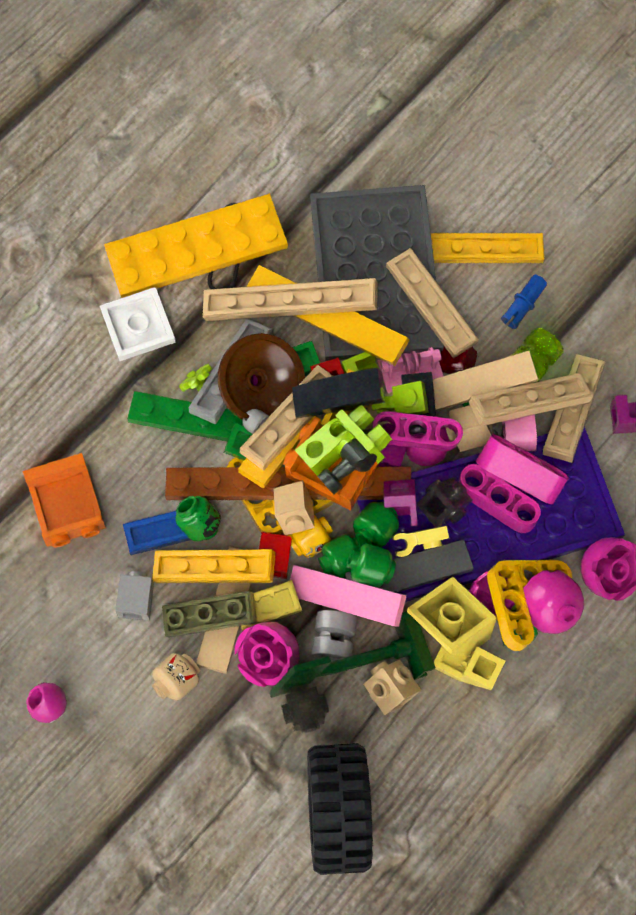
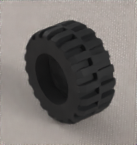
M358 743L314 745L307 752L309 824L313 870L320 875L364 873L371 868L373 859L372 806L366 750Z

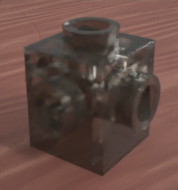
M452 477L443 482L440 479L433 482L425 490L427 494L416 505L437 528L450 521L452 524L460 521L467 514L465 508L473 500L467 494L466 488Z
M308 684L291 688V693L285 695L286 704L281 705L285 723H291L294 732L301 730L302 733H308L320 729V725L325 722L324 713L329 712L325 694L319 695L317 687L309 688ZM310 702V710L302 711L299 708V704Z

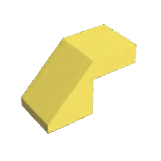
M441 646L434 660L436 670L460 682L492 690L506 661L479 647H476L475 651L469 655L450 654Z

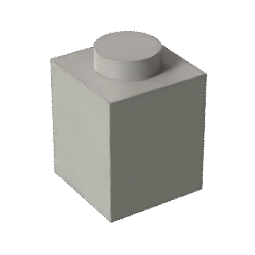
M130 571L129 575L120 574L115 610L118 618L150 620L154 589L152 577H147L146 573L139 571Z

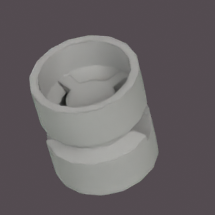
M318 611L315 631L319 633V636L313 639L311 657L320 659L329 656L332 662L352 656L353 643L349 639L355 636L357 617L341 611Z

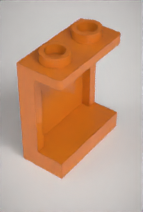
M314 417L311 424L306 423L299 434L300 442L295 449L323 427L321 419ZM291 448L288 451L283 462L286 478L294 482L303 481L306 488L350 511L379 464L375 462L370 470L366 472L354 470L339 481L342 488L333 495L296 453L295 449ZM340 457L328 470L332 472L343 459Z
M82 453L23 471L41 527L42 538L47 547H62L69 544L71 539L80 536L90 538L98 535L100 530L106 528Z

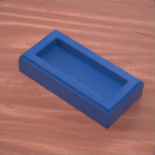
M176 511L123 524L130 555L190 541L176 524Z

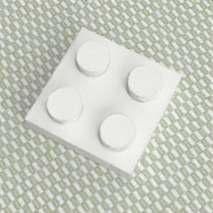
M156 287L100 305L119 361L176 343Z

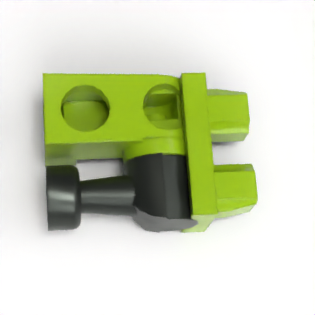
M362 405L355 408L348 415L343 409L335 415L337 418L329 421L295 449L296 453L333 495L342 488L339 481L354 470L366 472L370 470L375 462L380 463L385 458L380 451L392 440L380 424L374 427L368 434L363 432L374 419ZM341 457L343 460L330 472L328 468Z

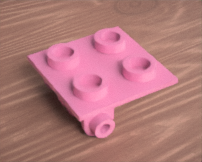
M433 347L428 348V351L420 353L415 351L403 353L396 366L381 359L377 360L387 393L392 392L393 386L402 385L401 375L432 372V379L443 377L439 363L441 354L439 349L434 350Z

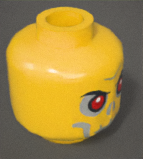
M314 514L315 528L288 535L292 538L291 546L298 557L301 555L306 558L314 557L321 552L322 546L331 540L328 534L333 532L324 516L318 519Z

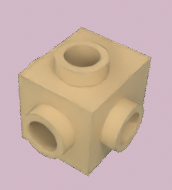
M400 659L389 665L386 661L378 664L370 671L373 676L363 684L369 692L371 699L378 705L384 715L401 708L422 691L413 679L410 670L404 666Z

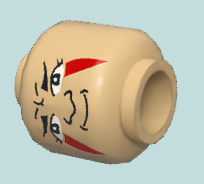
M173 653L154 668L152 675L155 683L152 684V687L161 698L169 697L172 700L179 701L198 685L199 667L187 654Z

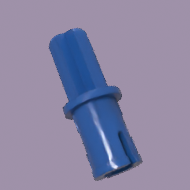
M536 274L533 275L522 291L514 295V302L501 317L504 324L510 321L514 315L508 327L517 329L527 312L535 308V301L547 286V282L543 277Z

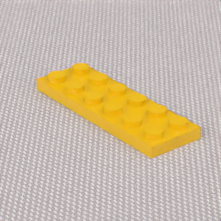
M269 193L106 243L104 246L120 296L124 298L154 287L158 289L287 249L288 243Z

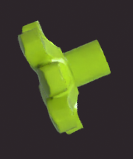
M208 363L200 367L196 372L192 370L186 375L187 378L181 382L179 388L182 392L189 388H196L199 392L213 368Z

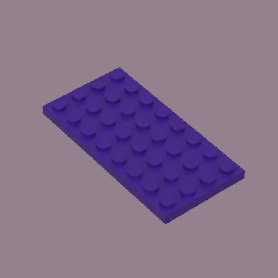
M585 426L572 463L543 455V448L548 434L537 437L536 451H527L560 469L569 477L553 505L545 503L512 485L535 500L541 509V515L530 532L519 533L465 499L459 493L458 481L461 472L466 466L477 464L476 459L480 454L478 453L412 472L411 480L415 479L418 526L411 527L410 515L398 516L399 528L395 533L408 534L429 528L447 526L449 538L441 540L442 546L464 540L474 568L471 572L454 576L461 585L474 582L499 561L550 560L587 549L591 544L602 538H623L625 536ZM474 477L465 479L469 486L477 487L480 485L479 480ZM501 494L491 495L495 503H506L505 497ZM357 500L359 513L370 502L379 503L384 502V500ZM522 510L517 512L521 520H532L529 512ZM391 538L382 548L391 552L393 560L400 558L396 556L395 552L404 550L406 542L403 539L393 540ZM423 544L416 545L409 555L428 549H424ZM450 578L398 593L406 595L405 602L424 597Z

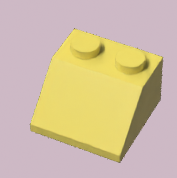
M454 577L445 581L407 609V612L450 654L469 655L475 651L476 647H480L490 640L497 619Z

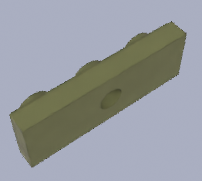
M252 591L162 606L165 637L169 638L257 623ZM209 609V610H210V615H209V617L206 619L205 613H206V611Z

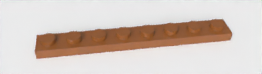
M239 467L166 468L165 498L166 500H184L189 496H203L208 500H274V488L295 482L286 478L285 467L279 468L264 489L238 473ZM377 467L358 500H384V481L411 480V467ZM307 488L312 500H329Z

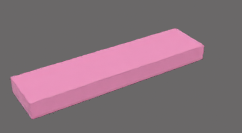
M293 566L290 581L292 580L298 599L399 627L406 595L302 566Z

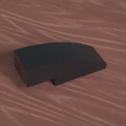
M378 368L335 375L292 387L296 418L336 413L342 409L343 411L354 410L360 405L385 403L382 372Z

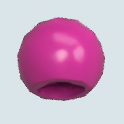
M43 682L29 692L26 700L27 710L31 717L38 722L51 723L64 714L67 706L66 695L62 688L56 684Z

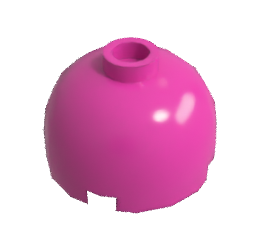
M615 537L602 538L591 544L584 552L580 568L582 579L589 590L600 597L616 601L624 600L632 595L636 590V545L630 541Z
M541 571L532 577L523 588L531 621L537 630L548 634L563 633L575 626L581 618L584 610L583 593L580 586L563 571Z
M266 621L246 628L239 635L235 645V655L238 654L240 664L237 665L240 672L249 682L261 687L276 685L293 666L298 664L300 657L299 644L295 635L287 627L277 622Z

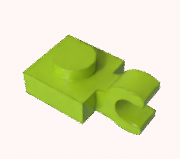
M422 381L393 386V396H385V403L372 404V411L377 410L378 414L393 410L397 413L415 415L429 413L425 384Z

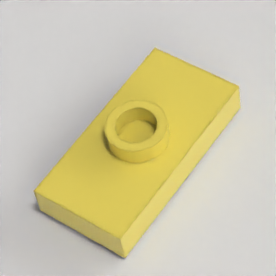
M292 580L253 593L257 623L243 625L241 628L244 631L246 628L258 623L272 622L301 612L302 608Z

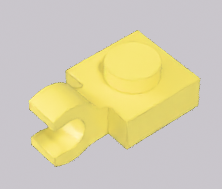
M447 526L429 528L408 534L397 533L392 536L393 540L403 539L406 542L404 550L395 552L396 556L399 557L409 555L416 545L423 544L424 549L442 546L441 540L449 538Z

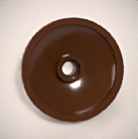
M264 333L251 334L234 342L223 355L218 369V387L221 397L229 410L242 420L243 418H249L246 412L252 409L261 410L270 416L293 392L292 387L298 386L305 379L304 368L296 351L283 339ZM253 375L258 379L256 386L251 383Z

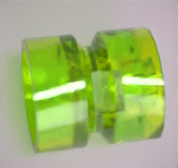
M537 327L525 338L524 346H518L511 356L529 351L538 377L537 382H540L548 372V366H553L562 356L564 348L554 335L543 328Z

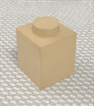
M470 405L449 411L450 418L459 422L463 428L462 439L457 445L460 452L485 446L490 436L494 434L493 424L480 426ZM446 428L449 440L451 442L456 439L454 431Z
M303 481L273 489L275 517L285 535L315 528L313 500Z

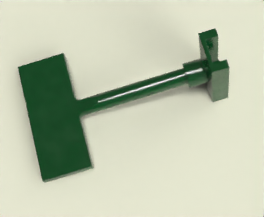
M405 611L402 612L399 627L395 626L399 639L391 641L390 645L332 662L330 657L327 656L295 665L270 690L269 694L273 698L306 688L316 677L340 673L392 657L395 659L406 657L414 680L426 677L427 672L434 670L436 667L419 623Z

